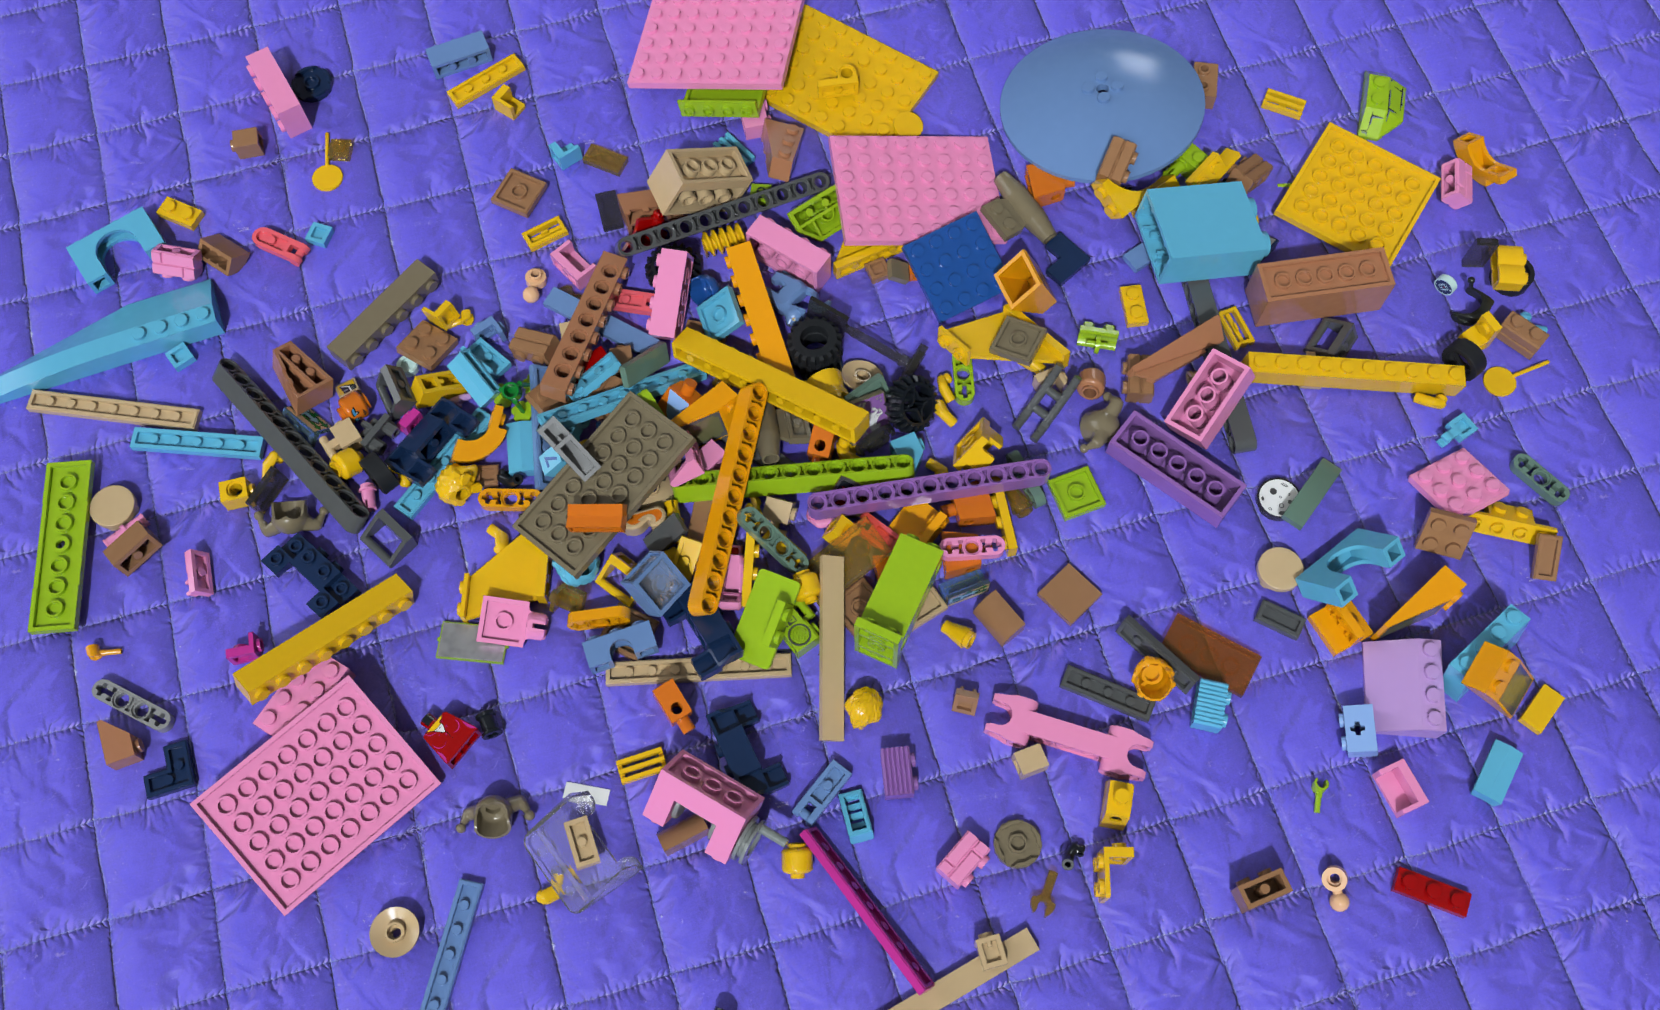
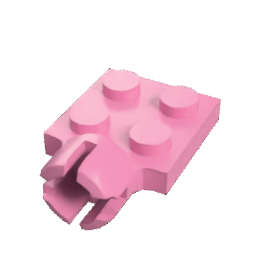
M484 595L476 641L524 648V643L528 639L539 641L545 639L547 630L537 629L535 624L548 626V616L544 613L531 611V602Z

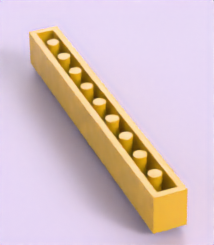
M686 327L671 343L674 358L738 389L760 382L765 385L768 391L766 402L853 444H856L870 427L869 412L864 408L853 405L843 398H838L824 389H819L809 384L807 381H802L787 372L776 369L772 365L759 361L751 355L744 354L734 347H729L717 339H712L702 334L700 331Z
M1248 351L1241 363L1251 367L1255 375L1252 383L1415 394L1420 392L1430 395L1443 394L1445 396H1456L1466 387L1465 366L1251 351Z

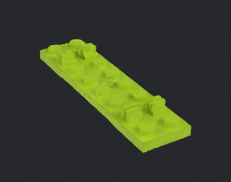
M92 460L47 463L34 585L32 588L28 633L31 635L75 632L79 629L90 520L89 507L92 500L95 463ZM64 541L65 545L62 548H58V545Z

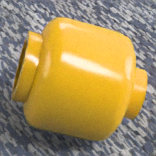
M348 447L333 454L329 466L339 478L347 480L363 471L359 461L364 456L360 451Z
M810 569L795 573L792 580L801 584L796 601L805 602L806 605L817 602L821 590L818 574L810 572Z
M805 842L787 843V847L782 849V871L790 874L791 879L805 878V873L813 870V853L806 846Z

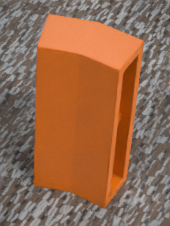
M568 504L566 528L570 532L626 531L627 504Z

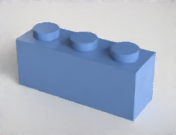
M482 30L425 49L436 79L493 61Z

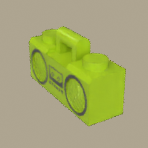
M796 601L792 617L785 628L783 640L799 659L819 644V628L815 623H809L816 616L805 602ZM799 608L805 616L801 617L795 609Z

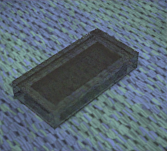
M615 190L595 194L604 232L624 228Z
M1477 238L1461 260L1462 267H1484L1498 248V239Z
M271 466L245 503L254 511H261L265 514L289 479L277 468Z

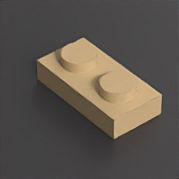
M587 815L564 822L577 871L600 864V857Z

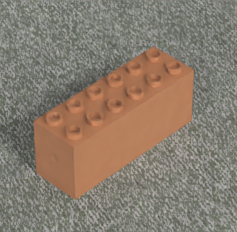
M1380 247L1257 264L1245 292L1255 327L1380 310L1396 283L1385 249Z

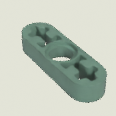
M1018 450L1005 455L1007 463L1024 461ZM1014 473V476H1015L1016 478H1022V477H1023V476H1022L1021 474H1019V473ZM1040 486L1022 489L1034 509L1046 504V498Z
M1521 453L1510 461L1509 468L1511 472L1551 505H1562L1569 498V489L1529 455ZM1520 462L1525 464L1522 468L1518 466ZM1532 469L1533 472L1528 475L1527 473ZM1534 475L1542 476L1545 483L1538 484L1534 480ZM1550 484L1551 487L1546 490L1545 488ZM1557 491L1560 493L1558 498L1554 495Z

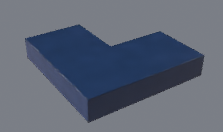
M1061 232L1045 246L1058 259L1046 270L1045 274L1060 287L1090 262V257Z
M188 740L164 746L163 751L167 769L143 776L148 800L151 801L198 786L190 742Z

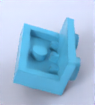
M481 337L469 347L470 351L495 381L512 367L508 359ZM462 346L460 348V351L466 350L467 348Z

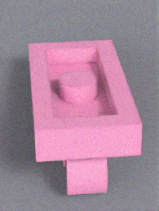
M189 549L184 552L186 573L188 575L185 585H189V591L186 595L210 597L214 594L210 555L207 552Z

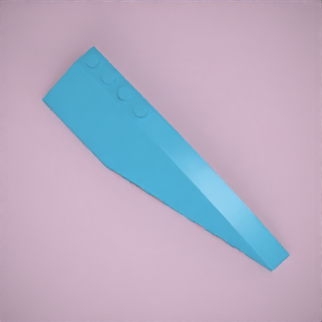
M205 280L128 304L1 373L0 404L30 395L33 389L46 390L167 352L182 342L185 345H189L224 334L225 329L212 280Z

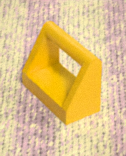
M622 552L612 553L596 578L595 583L630 608L637 603L632 596H627L606 580L615 567L627 575L637 563Z

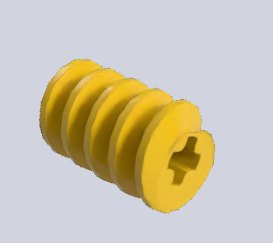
M735 223L734 230L730 225H727L726 232L722 227L718 228V234L713 229L710 230V236L705 231L702 232L701 241L705 256L708 258V252H711L714 257L716 256V250L724 254L725 247L729 248L733 245L744 243L746 239L743 229L738 223Z

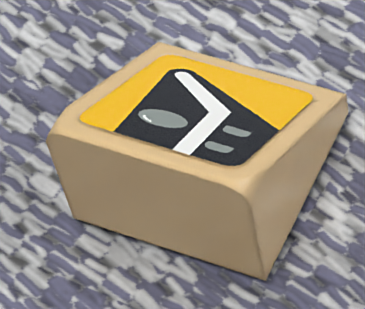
M355 378L335 386L339 398L353 391H357L359 394L362 393Z

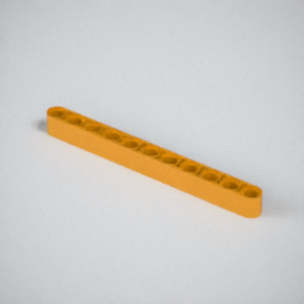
M760 382L744 386L738 393L688 600V611L696 617L714 614L718 609L738 524L736 519L737 513L742 507L768 396L767 388Z

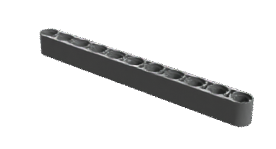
M817 172L623 237L615 244V252L617 255L627 258L817 194L828 188L830 184L829 177L823 172ZM815 178L821 180V188L815 185ZM796 184H800L803 187L802 194L796 191ZM778 190L784 193L783 201L777 197ZM758 197L765 199L766 204L764 207L758 204ZM739 203L745 204L747 208L746 213L739 211ZM720 209L727 212L728 217L726 220L720 218ZM701 216H705L708 219L709 223L707 226L701 225L699 220ZM681 222H685L688 224V233H684L681 231ZM661 229L669 231L670 237L668 240L661 237ZM642 235L649 237V246H644L641 243ZM622 242H627L630 245L629 253L621 250Z
M1208 279L1181 282L1194 328L1219 315ZM1223 326L1224 341L1221 344L1206 348V352L1203 355L1204 361L1213 348L1232 358ZM1242 396L1223 425L1232 454L1250 452L1257 449L1256 435L1244 396Z
M221 359L212 376L213 382L337 522L349 533H360L370 515L369 510L243 369L231 359Z

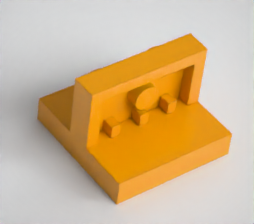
M1352 601L1343 608L1327 604L1324 608L1309 615L1307 618L1333 657L1374 634Z

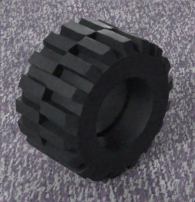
M813 316V319L807 317L804 318L805 321L803 322L801 320L796 322L797 326H792L791 333H788L787 336L790 361L793 362V366L796 369L799 368L801 373L806 371L810 376L823 369L836 368L837 363L841 362V356L843 355L842 337L838 326H835L833 321L827 322V318L822 317V319H818V316ZM811 343L824 344L822 348L815 350L806 348Z

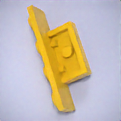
M1226 148L1219 155V153L1213 151L1185 181L1187 186L1217 183L1241 157L1240 152Z
M1495 502L1485 507L1484 512L1478 511L1468 516L1477 519V525L1473 532L1532 545L1536 543L1537 533L1557 535L1558 533L1555 527L1536 524L1532 510L1522 506L1506 505L1502 502Z

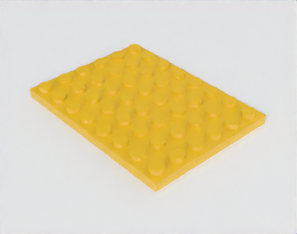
M804 4L783 90H767L765 99L767 105L828 137L893 136L896 132L893 126L895 117L904 111H914L938 78L939 72ZM843 64H850L855 67L859 81L858 95L825 99L818 98L817 80L837 78V69Z

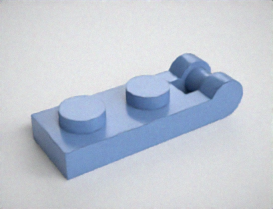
M833 759L793 809L792 814L803 818L806 821L805 824L811 828L852 777V773ZM809 803L815 807L812 813L806 809Z

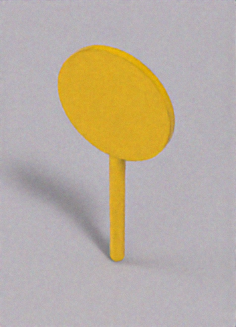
M901 112L894 119V130L899 136H920L923 131L922 120L913 112Z
M328 132L325 133V165L317 168L312 175L313 185L318 190L325 192L338 188L343 181V173L340 168L329 164Z
M1543 361L1513 374L1503 367L1490 368L1483 376L1484 387L1495 396H1508L1516 388L1515 377L1545 366L1550 361Z

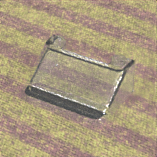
M589 791L568 794L524 838L526 850L564 905L572 913L585 911L635 876L643 868L639 860L633 856L623 857L617 862L590 824L601 863L577 871L563 823L585 815L588 818L594 813L596 808L595 800Z

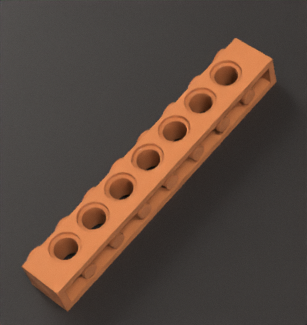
M603 251L540 382L542 396L563 403L567 402L569 396H573L576 389L575 382L577 378L581 379L584 372L583 365L585 361L589 362L592 355L591 348L593 344L597 345L600 337L599 331L601 328H605L608 319L607 314L613 311L614 299L622 291L623 279L627 280L629 276L628 258Z

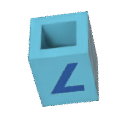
M552 447L539 456L545 476L555 477L566 465V462Z

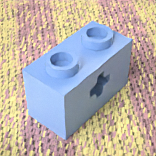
M1373 704L1343 706V713H1338L1340 728L1345 727L1346 736H1341L1342 751H1348V758L1378 756ZM1355 727H1360L1361 735H1356Z

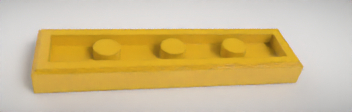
M513 53L448 90L447 95L459 109L526 70L525 66Z

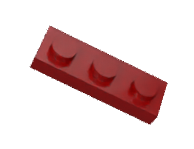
M1401 866L1396 868L1391 887L1392 892L1460 918L1467 917L1472 896L1469 892Z

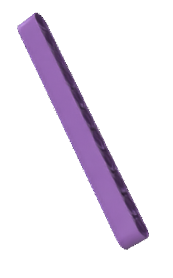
M1033 459L817 492L808 498V514L815 520L835 518L841 514L848 516L1042 486L1048 482L1052 468L1050 462L1045 459ZM1035 470H1042L1045 474L1039 475ZM1014 473H1019V474H1021L1023 477H1022V478H1016L1013 474H1014ZM997 476L1001 481L995 482L991 477ZM976 480L979 484L972 485L968 481ZM949 483H953L957 487L949 488L946 485ZM933 487L935 490L928 492L924 488ZM910 490L912 494L904 495L902 491ZM886 493L889 494L890 497L887 499H883L879 495ZM859 497H866L868 500L860 502L857 499ZM838 500H843L845 504L842 506H838L835 504V502ZM817 503L823 505L820 509H815L812 506Z

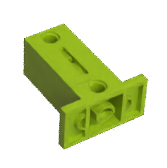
M900 533L862 616L857 617L854 624L855 651L897 669L901 653L942 566L944 551L938 545L919 541V538L913 534L907 533L905 535Z

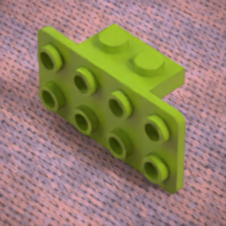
M766 569L759 570L734 634L743 649V657L740 660L766 670L771 667L777 649L784 638L787 623L792 617L793 607L801 589L799 582Z

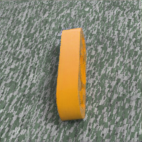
M487 488L479 493L478 501L486 511H525L531 504L529 500H532L534 496L537 498L541 492L536 489ZM515 495L517 496L516 503L512 505L505 503L508 496ZM492 496L494 500H490V503L487 504L485 500Z
M612 606L570 612L568 614L567 627L571 630L582 631L627 625L631 620V609L626 606Z

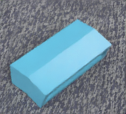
M469 348L460 351L447 365L480 408L487 407L501 393L499 392L500 386Z
M532 420L507 423L506 436L509 474L511 476L520 474L522 477L534 476Z
M1495 739L1470 794L1492 806L1501 805L1524 753Z

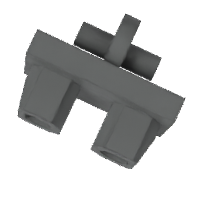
M384 413L379 420L373 418L370 423L363 420L360 423L364 428L360 433L363 437L360 444L367 453L375 452L382 455L387 449V444L382 441V438L387 435L394 439L400 433V429L387 413Z

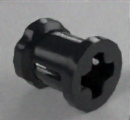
M493 709L485 710L475 716L476 721L480 723L483 740L495 738L503 733L495 718L496 711Z

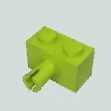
M1192 143L1178 159L1169 164L1170 167L1163 171V176L1175 175L1177 177L1181 174L1184 178L1188 179L1208 155Z

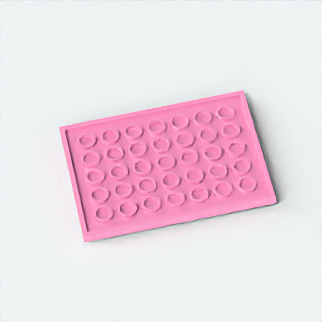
M652 0L627 84L629 88L783 90L805 0Z
M829 136L828 143L844 246L906 245L977 211L992 243H1007V241L1004 242L980 211L983 205L997 198L1000 199L998 188L994 183L996 176L988 137Z
M348 675L192 801L190 806L280 912L286 916L442 783Z

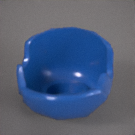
M702 274L691 279L689 294L697 306L720 291V286L716 279L708 274Z

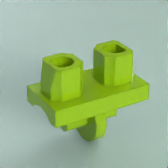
M1085 321L1083 325H1080L1077 345L1094 348V354H1098L1099 349L1115 351L1119 331L1115 330L1114 325L1106 324L1103 328L1095 327L1093 322Z

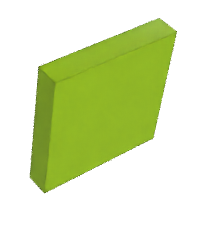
M1088 466L1052 478L1046 483L1064 522L1106 506V502Z

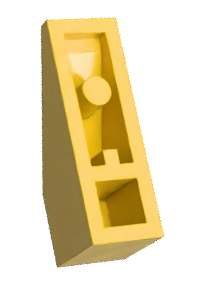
M450 370L415 376L411 385L412 392L417 401L415 404L417 409L434 406L441 397L451 399L467 392Z

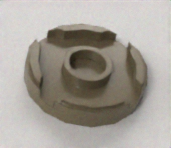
M1019 819L1009 820L1002 824L995 833L993 841L994 853L999 861L1007 867L1014 869L1027 868L1040 855L1042 848L1041 836L1033 825Z

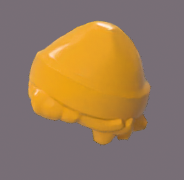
M1145 656L1136 665L1131 678V682L1134 683L1137 690V695L1149 701H1162L1176 687L1173 668L1166 661L1158 657Z

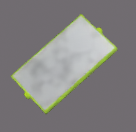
M443 621L440 637L437 638L439 643L436 658L504 665L506 650L509 646L477 642L479 624Z

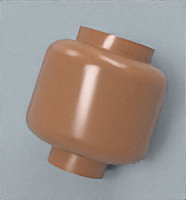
M1097 368L1082 370L1079 374L1082 380L1077 387L1078 394L1088 400L1101 397L1105 391V374Z

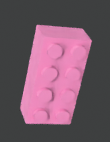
M268 46L245 56L249 63L246 68L251 77L256 76L253 78V81L261 92L266 104L270 106L269 109L282 133L287 131L291 139L312 129L302 106Z
M760 214L747 230L746 240L751 242L756 260L779 273L783 270L796 279L802 280L808 287L815 289L818 293L831 277V254L826 249L813 245L807 238H801L794 234L791 229L783 228L776 224L773 219L766 218Z
M662 248L661 253L657 255L656 266H659L658 275H654L653 279L655 294L650 299L652 314L651 318L648 317L646 323V330L649 331L648 334L654 338L674 341L683 331L694 257L687 251Z
M1213 348L1164 420L1167 427L1176 434L1207 450L1254 380L1255 375L1251 367Z
M331 657L327 661L314 666L308 673L298 676L287 686L279 688L254 720L253 724L273 737L349 675L354 679L356 675L348 667Z

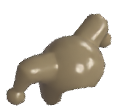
M1105 392L1103 399L1110 401V403L1102 410L1089 411L1083 415L1080 422V431L1084 440L1089 443L1082 444L1079 447L1082 453H1086L1091 449L1101 448L1105 443H1109L1120 429L1118 416L1124 404L1120 397L1112 395L1110 392Z
M307 500L272 502V521L267 523L261 511L255 512L254 518L258 521L262 534L265 537H272L280 533L296 534L300 531H318L322 529L325 516L329 511L322 506L319 509L320 514L313 518L308 513Z
M489 795L482 798L476 805L469 806L463 810L461 821L456 825V831L464 833L466 825L474 820V831L477 835L483 838L497 839L504 837L511 831L512 815L515 812L523 811L525 813L524 817L528 821L534 819L535 813L530 809L529 803L523 795L507 799L498 795Z

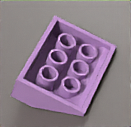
M1414 638L1362 642L1364 704H1373L1376 734L1438 738L1446 733L1441 640Z

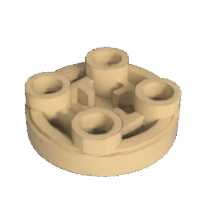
M111 485L95 494L91 500L89 511L91 518L99 526L110 531H116L120 525L127 524L139 513V507L135 495L129 489L120 485Z
M1274 547L1261 555L1257 562L1256 571L1260 585L1263 588L1275 592H1288L1294 590L1297 586L1295 578L1304 572V567L1296 553L1284 547Z

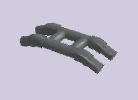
M1059 362L1055 364L1028 405L1012 424L1014 429L1020 430L1033 412L1044 420H1042L1030 437V440L1034 443H1037L1048 430L1082 380L1080 376L1074 375L1062 394L1051 386L1064 368ZM1045 394L1056 401L1049 412L1038 405Z

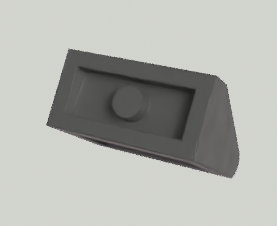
M1327 317L1323 318L1303 351L1305 353L1306 351L1315 352L1316 356L1345 358L1358 338L1354 323ZM1327 328L1338 333L1328 350L1316 347Z
M385 364L380 369L376 388L387 414L395 422L410 410L417 401L402 367ZM387 386H388L389 391H390V393H391V395H392V398H393V400H394V403H392L391 398H390V396H389V394H388V391H387V389H386Z
M383 508L374 516L360 537V540L389 568L397 565L418 545L413 537ZM384 526L401 541L392 556L371 538Z

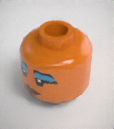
M353 391L338 400L339 408L336 410L342 420L349 417L352 423H356L367 417L370 413L369 409L372 407L364 393L359 394L357 391Z

